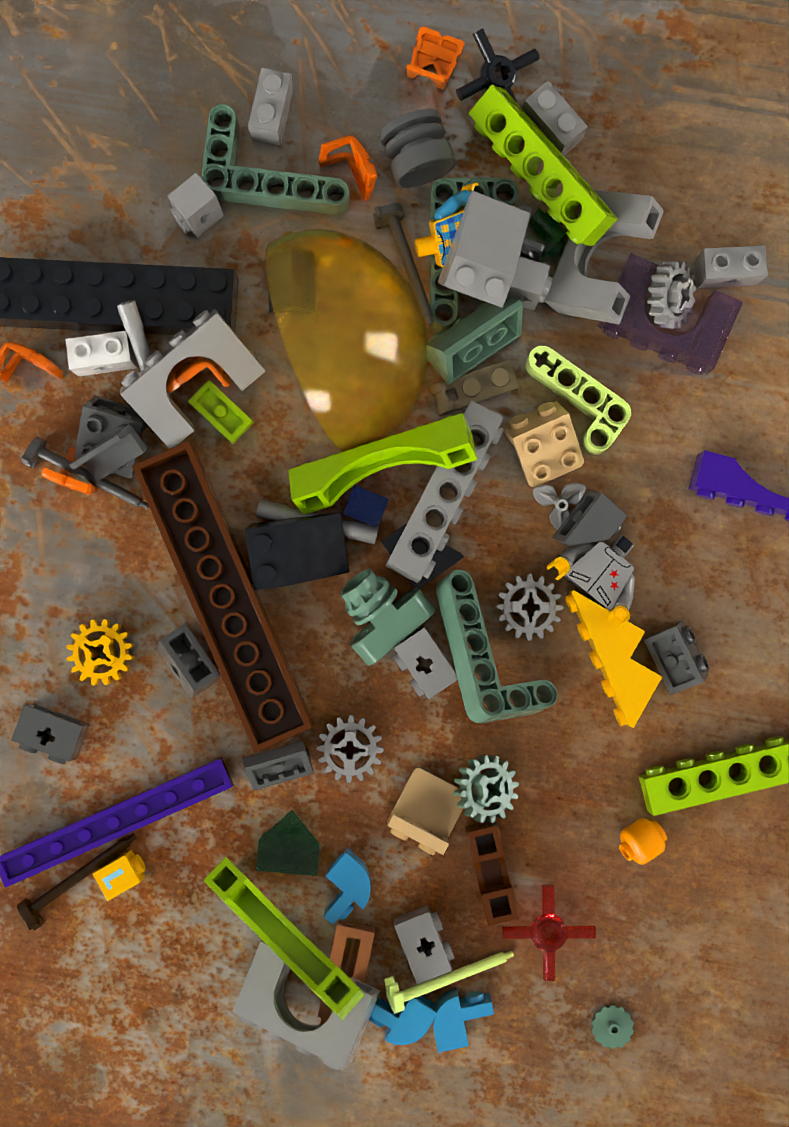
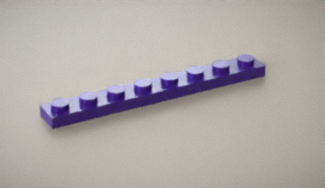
M221 757L0 855V877L4 887H9L233 787L234 783L223 758Z

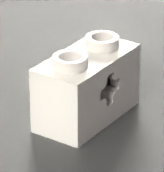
M126 331L65 339L69 370L77 376L138 368L137 358Z

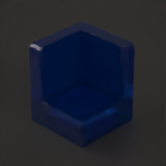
M355 485L343 515L352 520H359L378 527L385 508L388 506L389 499Z

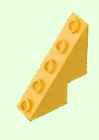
M571 590L567 596H564L566 604L571 613L576 612L580 621L577 624L578 632L582 640H588L592 648V652L589 653L591 662L596 670L601 669L605 680L601 681L607 697H613L617 708L613 709L614 715L620 726L627 725L634 728L662 679V676L630 659L645 631L630 622L619 628L621 622L616 616L608 622L606 618L611 611L580 593Z

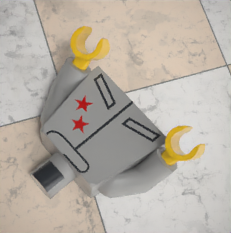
M619 535L610 547L602 541L570 546L558 558L547 565V570L553 566L558 569L559 575L555 578L556 580L563 577L593 602L609 611L613 608L606 618L608 622L616 616L621 622L619 628H622L630 619L629 609L633 600L635 578L632 574L634 567L624 558L634 545L624 536Z

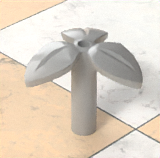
M581 483L565 485L561 496L557 495L555 488L551 485L544 484L533 488L534 498L542 506L555 505L549 514V519L556 530L560 528L570 515L567 509L568 504L579 503L586 492V486Z

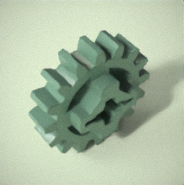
M478 755L477 759L469 758L467 760L469 768H459V771L463 774L462 778L454 779V782L460 785V789L453 792L454 795L461 796L457 806L466 808L464 815L466 817H474V821L495 823L496 818H506L504 809L513 810L514 807L510 801L511 799H518V795L513 793V788L519 786V782H513L511 779L516 774L515 770H508L509 762L499 760V756ZM485 768H490L489 771L484 770L482 774L479 773L481 770ZM491 803L494 804V805H493L492 807H490V808L483 809L484 807H489Z

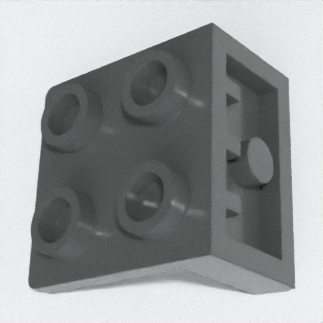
M95 395L82 407L74 460L83 452L129 423L140 438L148 425L130 405ZM137 457L112 473L131 478L134 475L132 465L136 464Z

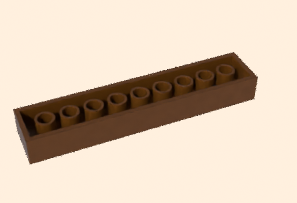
M188 441L132 465L254 753L311 729L314 726V722L257 590H254L253 580L195 446Z

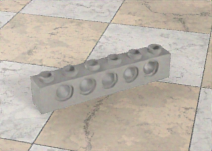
M473 401L468 405L464 416L472 434L480 437L482 441L481 446H475L478 460L466 463L468 466V472L459 473L455 468L436 467L385 566L416 583H419L422 576L426 579L429 578L436 562L431 560L436 549L442 552L450 537L445 531L450 522L456 525L464 509L459 506L463 496L470 497L477 484V481L473 480L477 469L483 472L491 455L486 453L491 443L496 445L504 431V428L500 427L504 417ZM440 488H451L454 491L455 498L445 500L440 495ZM430 513L437 514L441 519V525L439 527L429 526L425 519L426 515ZM415 540L425 542L427 553L422 555L416 554L412 550V542Z

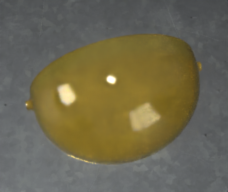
M326 229L284 232L281 234V237L271 240L266 247L267 281L274 313L286 351L311 409L327 436L342 452L393 435L413 412L420 398L427 372L428 356L426 344L428 342L426 328L410 285L402 273L383 253L355 236Z

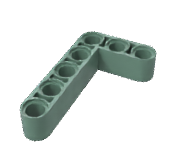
M218 104L211 109L208 118L201 179L213 191L218 201L340 215L347 211L350 206L349 187L342 179L235 166L240 132L236 114L233 108L226 104ZM222 120H231V123L226 127L218 126V123ZM227 149V153L224 156H214L216 150ZM213 179H224L221 185L217 187L210 186V182ZM245 181L254 183L253 187L249 190H241L239 188ZM274 185L284 187L283 191L279 194L269 192L270 188ZM306 188L314 191L312 196L308 198H303L299 195L300 191ZM334 192H340L344 195L340 201L329 199V196Z
M440 178L431 187L430 220L435 219L436 210L446 202L437 198L436 195L439 192H447L452 196L460 192L463 186L478 183L479 185L474 187L475 192L515 207L519 195L518 185L509 178ZM499 192H507L512 199L501 201L497 194ZM432 254L430 255V308L433 313L431 316L433 324L431 326L436 331L443 333L451 328L457 319L458 291L453 289L440 291L437 289L436 283L443 267L436 264L435 256ZM439 310H447L452 318L443 322L438 320L435 314Z
M457 569L443 578L436 586V596L468 717L475 723H487L536 714L553 706L557 702L558 692L552 682L548 680L507 686L500 685L472 577L468 572ZM459 613H461V614L464 616V619H465V620H463V619L460 617V614H459ZM467 642L471 645L472 650L468 647ZM475 672L479 675L480 680L476 678ZM510 698L513 700L514 706L511 704ZM482 701L487 705L488 711L483 707Z

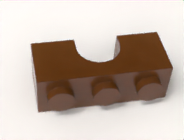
M496 821L495 823L484 822L465 826L488 926L519 919Z

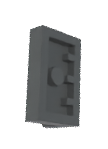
M683 621L677 622L674 626L644 639L670 695L703 683L709 676L707 672L710 670L708 661L703 654L699 655L694 645L696 643L694 632L690 626L686 627Z
M303 741L242 759L244 770L254 791L313 774L308 748L304 746Z

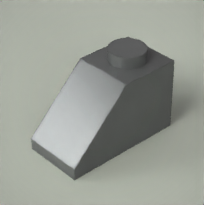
M588 490L552 538L568 546L609 540L611 536L620 531L622 522L628 515L603 493Z

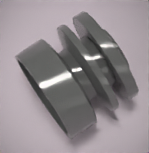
M420 109L406 113L388 123L380 131V141L385 147L384 152L389 159H393L390 163V168L396 185L400 188H414L433 182L449 173L456 165L457 161L448 140L443 139L446 131L441 124L440 114L435 109Z

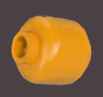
M640 818L620 832L622 844L619 845V849L628 861L634 860L636 863L644 865L665 851L667 836L657 821Z

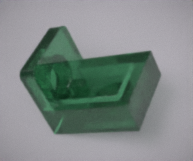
M539 208L531 216L528 227L547 243L540 257V261L543 263L549 256L554 259L564 248L565 245L562 241L566 232L559 226L560 223L556 222L548 212L544 213Z

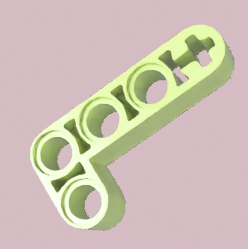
M537 346L530 352L526 360L528 374L593 420L582 437V445L586 452L598 455L607 450L631 417L630 405L550 347ZM543 357L546 361L539 368L535 364L537 360ZM556 365L557 368L550 377L548 374L553 366ZM561 373L570 375L573 380L572 385H562L558 380V375ZM587 390L594 392L597 396V403H587L583 398V392ZM609 408H616L621 412V421L615 422L609 418ZM598 432L602 434L604 445H594L590 439L591 433Z

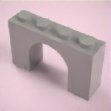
M594 190L619 219L593 246L577 245L568 237V242L562 256L558 260L557 270L544 301L560 314L620 324L630 295L617 282L588 278L587 267L589 259L600 244L615 236L653 239L664 210L653 196ZM580 205V208H579L578 217H579V216L581 215V213H582V206H581V205Z
M216 309L210 313L205 310L193 320L194 327L187 333L183 330L178 332L170 339L169 343L171 346L163 353L159 350L154 352L145 361L147 366L139 373L135 370L132 371L121 381L123 386L120 388V395L169 449L176 447L195 431L193 423L173 402L166 390L167 377L171 369L178 362L193 356L209 358L218 363L242 391L266 372L263 365Z
M260 941L233 1013L240 1016V1020L249 1026H260L268 1030L267 1033L270 1037L280 1041L287 1040L295 1044V1048L299 1052L307 1055L314 1054L322 1058L323 1063L328 1067L344 1070L353 1062L380 990L351 977L350 979L361 989L365 996L343 1020L332 1011L326 1023L319 1025L303 1023L292 1015L284 998V986L290 968L263 941Z

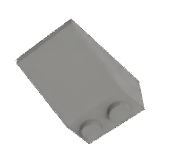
M471 190L438 283L503 308L515 276L530 213Z

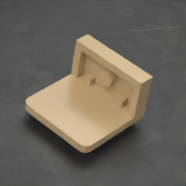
M557 401L543 403L537 410L526 415L514 416L508 423L502 425L505 436L515 447L526 481L530 487L542 485L584 464V458L570 415Z
M420 767L415 768L388 818L387 826L392 828L390 832L407 841L408 837L419 842L418 847L431 855H435L436 852L444 855L449 845L448 837L463 808L457 806L461 796L453 794L455 790L460 788Z

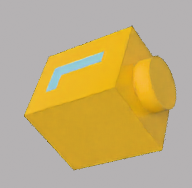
M130 850L100 867L92 875L106 900L109 901L139 884L146 877L144 873L146 867L142 858L138 854L134 855L133 851Z

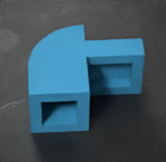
M347 847L326 872V877L341 890L324 911L323 917L332 925L338 918L342 921L346 919L354 909V906L351 904L353 901L360 908L364 909L371 892V876L368 867Z
M457 987L440 996L436 1002L437 1014L433 1021L438 1053L469 1046L464 1021L494 1015L489 993L483 994L482 991H474L466 994L465 998L459 999Z
M421 995L404 1002V1011L395 1014L390 1004L378 997L369 1020L379 1027L387 1026L385 1029V1041L395 1045L411 1044L422 1038L430 1028L437 1014L436 1003Z

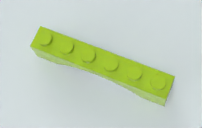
M460 413L396 435H390L372 443L360 445L338 454H332L317 461L304 463L288 470L291 499L301 513L306 515L331 507L354 484L385 468L402 464L421 463L450 469L476 461L478 458L472 431L464 414Z
M227 857L203 880L341 1020L365 996L361 989L304 936Z

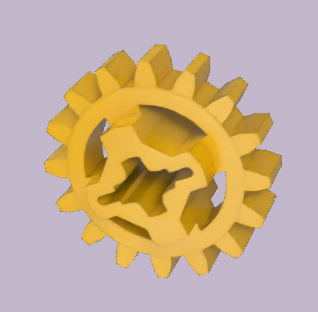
M97 619L90 621L91 628L86 624L79 625L82 633H72L70 636L75 640V643L66 645L67 649L73 651V655L67 657L66 660L74 661L76 664L71 669V672L81 671V681H86L91 677V685L94 686L99 684L100 679H102L104 685L111 684V676L116 681L122 679L120 670L130 671L131 668L126 664V661L135 659L134 655L128 653V649L135 647L134 643L126 642L130 633H120L122 625L119 623L114 624L111 628L109 619H103L101 626ZM95 632H105L98 640L89 637ZM117 642L120 647V655H118L116 651L115 644ZM104 646L103 653L106 654V657L97 658L99 652L95 647ZM82 650H84V653H85V658H86V661H85V662L83 661V658H82ZM103 664L113 667L105 673L96 672Z

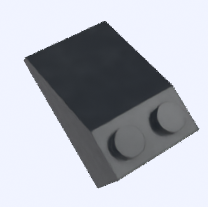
M341 512L251 523L245 528L254 590L285 587L350 572Z

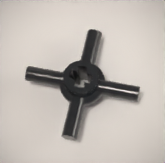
M484 29L478 30L472 35L485 62L481 66L479 78L456 89L459 100L462 101L483 89L488 90L493 84L505 89L517 102L511 89L515 82L516 72L540 59L538 51L534 48L513 60H509L505 56L495 55ZM500 71L502 77L496 78L493 72L496 73Z

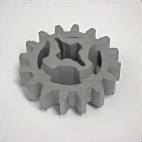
M664 261L663 266H657L658 275L651 276L653 282L648 287V291L652 294L647 303L652 304L649 314L655 316L654 323L660 324V328H681L682 323L688 322L687 314L693 313L692 307L696 303L693 292L697 290V287L693 286L695 275H689L691 267L685 266L684 261Z
M527 574L525 582H523L520 576L515 577L516 585L513 586L507 582L505 587L508 592L498 593V596L503 599V604L495 605V608L503 610V614L497 619L498 621H507L504 627L505 631H509L512 628L515 629V638H519L522 633H525L526 640L531 641L532 635L535 633L539 639L544 638L542 630L546 629L549 632H553L554 629L551 622L561 621L555 615L556 611L563 610V606L556 605L555 600L561 597V594H552L551 591L555 585L551 583L544 586L543 576H540L536 582L533 581L532 574ZM520 588H523L522 596L517 601H510L512 595ZM536 588L544 593L548 602H543L536 595ZM528 598L531 599V604L537 607L535 611H531L530 616H528L526 610H522V604H526ZM510 612L517 613L522 619L523 627L512 619ZM542 613H548L544 622L535 627L536 619Z
M353 715L349 716L348 722H344L341 716L337 717L338 725L334 726L328 723L326 727L330 733H321L319 736L325 743L317 745V750L324 752V755L318 761L319 763H328L325 769L326 773L332 770L336 771L335 780L337 781L342 775H346L347 783H351L352 776L354 775L360 781H363V772L366 771L372 775L374 773V769L371 766L372 763L378 765L381 763V759L376 756V753H382L384 747L376 746V743L382 739V736H374L372 734L376 728L374 724L368 728L364 726L366 719L364 717L360 719L359 723L354 722ZM345 729V736L340 741L331 742V739L337 732ZM357 730L363 732L368 737L370 743L362 742L357 736ZM348 741H353L354 747H359V750L354 751L353 756H347V751L341 748L345 747ZM331 754L339 756L344 762V768L333 760ZM370 755L362 766L355 768L356 761L361 756Z

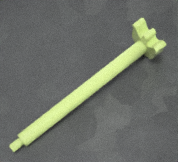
M512 951L500 952L402 991H399L398 983H395L394 977H388L384 979L390 1007L395 1014L404 1011V1002L507 962L506 959L514 957Z

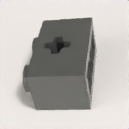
M186 624L159 640L157 650L190 699L217 683L221 674Z
M31 703L24 705L11 741L19 743V748L30 753L41 751L49 754V760L66 764V761L70 762L77 759L90 724ZM52 729L51 735L55 736V739L48 741L49 735L45 734V731Z

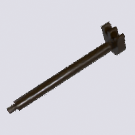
M133 833L128 838H122L35 901L31 902L29 899H24L18 903V912L28 929L35 931L45 923V920L38 912L131 846L130 843L137 839L136 835Z

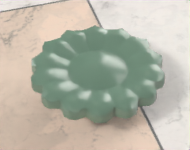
M613 1004L609 1007L603 1006L600 1011L595 1012V1018L591 1021L593 1025L591 1031L595 1035V1040L601 1042L603 1047L609 1046L611 1049L621 1048L625 1043H628L631 1040L630 1036L634 1033L632 1028L634 1022L630 1019L631 1015L629 1012L624 1011L623 1007H616Z

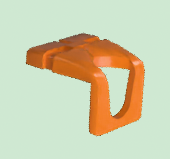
M422 26L417 34L416 47L414 46L411 63L406 65L407 77L415 79L417 75L425 76L431 79L437 88L444 90L457 65V58H460L465 43L449 35L441 37L440 32ZM433 65L437 74L424 70V68Z
M348 135L322 144L318 160L320 168L347 160L363 200H369L372 196L378 174L374 164L370 163L371 158L359 140L353 135ZM349 143L351 144L353 154L341 152L328 155L332 150Z
M7 342L0 350V380L8 382L21 358L61 380L65 375L64 371L55 363L27 346ZM9 350L15 351L16 353L1 371Z
M201 356L188 357L178 362L171 369L166 381V390L168 393H172L206 367L212 371L224 387L230 385V376L216 363L219 366L218 368L212 360L201 359Z
M72 447L68 450L67 460L74 461L76 448ZM43 467L41 474L49 481L87 495H91L98 490V487L91 483L87 484L69 477L71 473L62 468L60 473Z

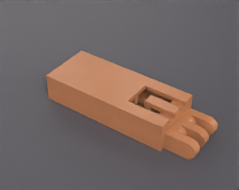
M338 920L330 960L349 978L354 977L365 982L375 928ZM321 1000L317 1017L321 1018L320 1024H323L331 1016L332 1010Z

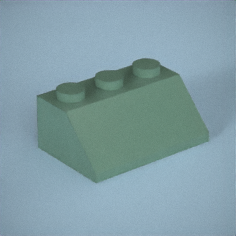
M508 296L503 308L485 301L482 302L477 310L469 316L460 317L451 328L431 337L426 344L427 360L448 385L521 336L523 303L519 299Z

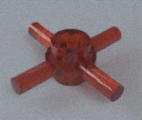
M544 884L542 885V914L534 919L531 926H502V939H532L534 945L543 951V980L555 981V951L564 945L566 939H596V927L566 926L564 921L555 915L554 885ZM547 927H552L555 933H551V937L545 938L543 932H547Z

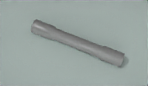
M129 300L118 304L117 308L125 331L129 335L140 370L147 366L145 361L152 354L143 331L144 326L135 300Z
M261 499L256 512V517L271 521L319 515L315 513L303 515L298 509ZM342 520L344 536L349 539L375 544L378 526Z

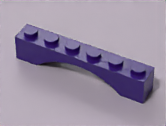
M706 450L697 454L688 488L697 491L696 496L709 500H714L715 496L726 499L727 505L744 508L746 504L756 507L755 512L773 516L775 512L785 515L784 520L789 521V498L773 493L758 484L742 469L735 458Z

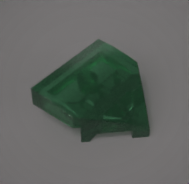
M291 810L270 830L261 835L262 837L258 843L256 871L318 876L320 844L294 811Z

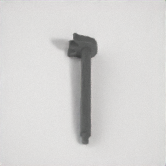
M392 203L380 207L377 206L375 207L376 213H373L375 226L377 229L387 225L391 226L422 317L426 319L428 326L433 324L431 317L433 313L400 220L405 215L402 205Z
M36 436L31 441L21 457L22 464L33 469L41 457L136 507L141 506L146 510L149 508L148 503L142 501L143 498L104 478L97 482L89 470L81 466L73 470L70 467L72 462L46 449V441Z

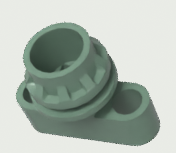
M371 568L355 575L344 585L339 593L345 601L346 612L353 616L352 620L356 625H362L370 621L350 641V646L368 666L379 661L435 612L434 606L418 587L409 590L392 604L391 602L398 593L397 589L394 586H390V582L386 578L377 576Z

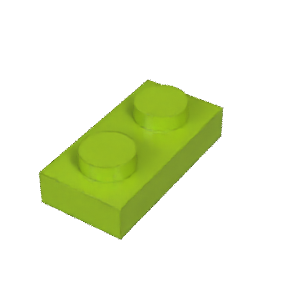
M210 380L188 401L233 445L254 424Z

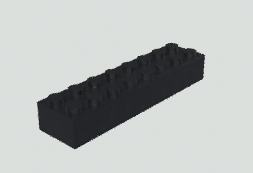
M0 257V326L120 332L125 331L117 305L125 301L135 300L144 326V334L176 335L181 330L187 333L195 326L193 320L205 310L210 313L214 309L217 310L236 333L239 279L234 269Z

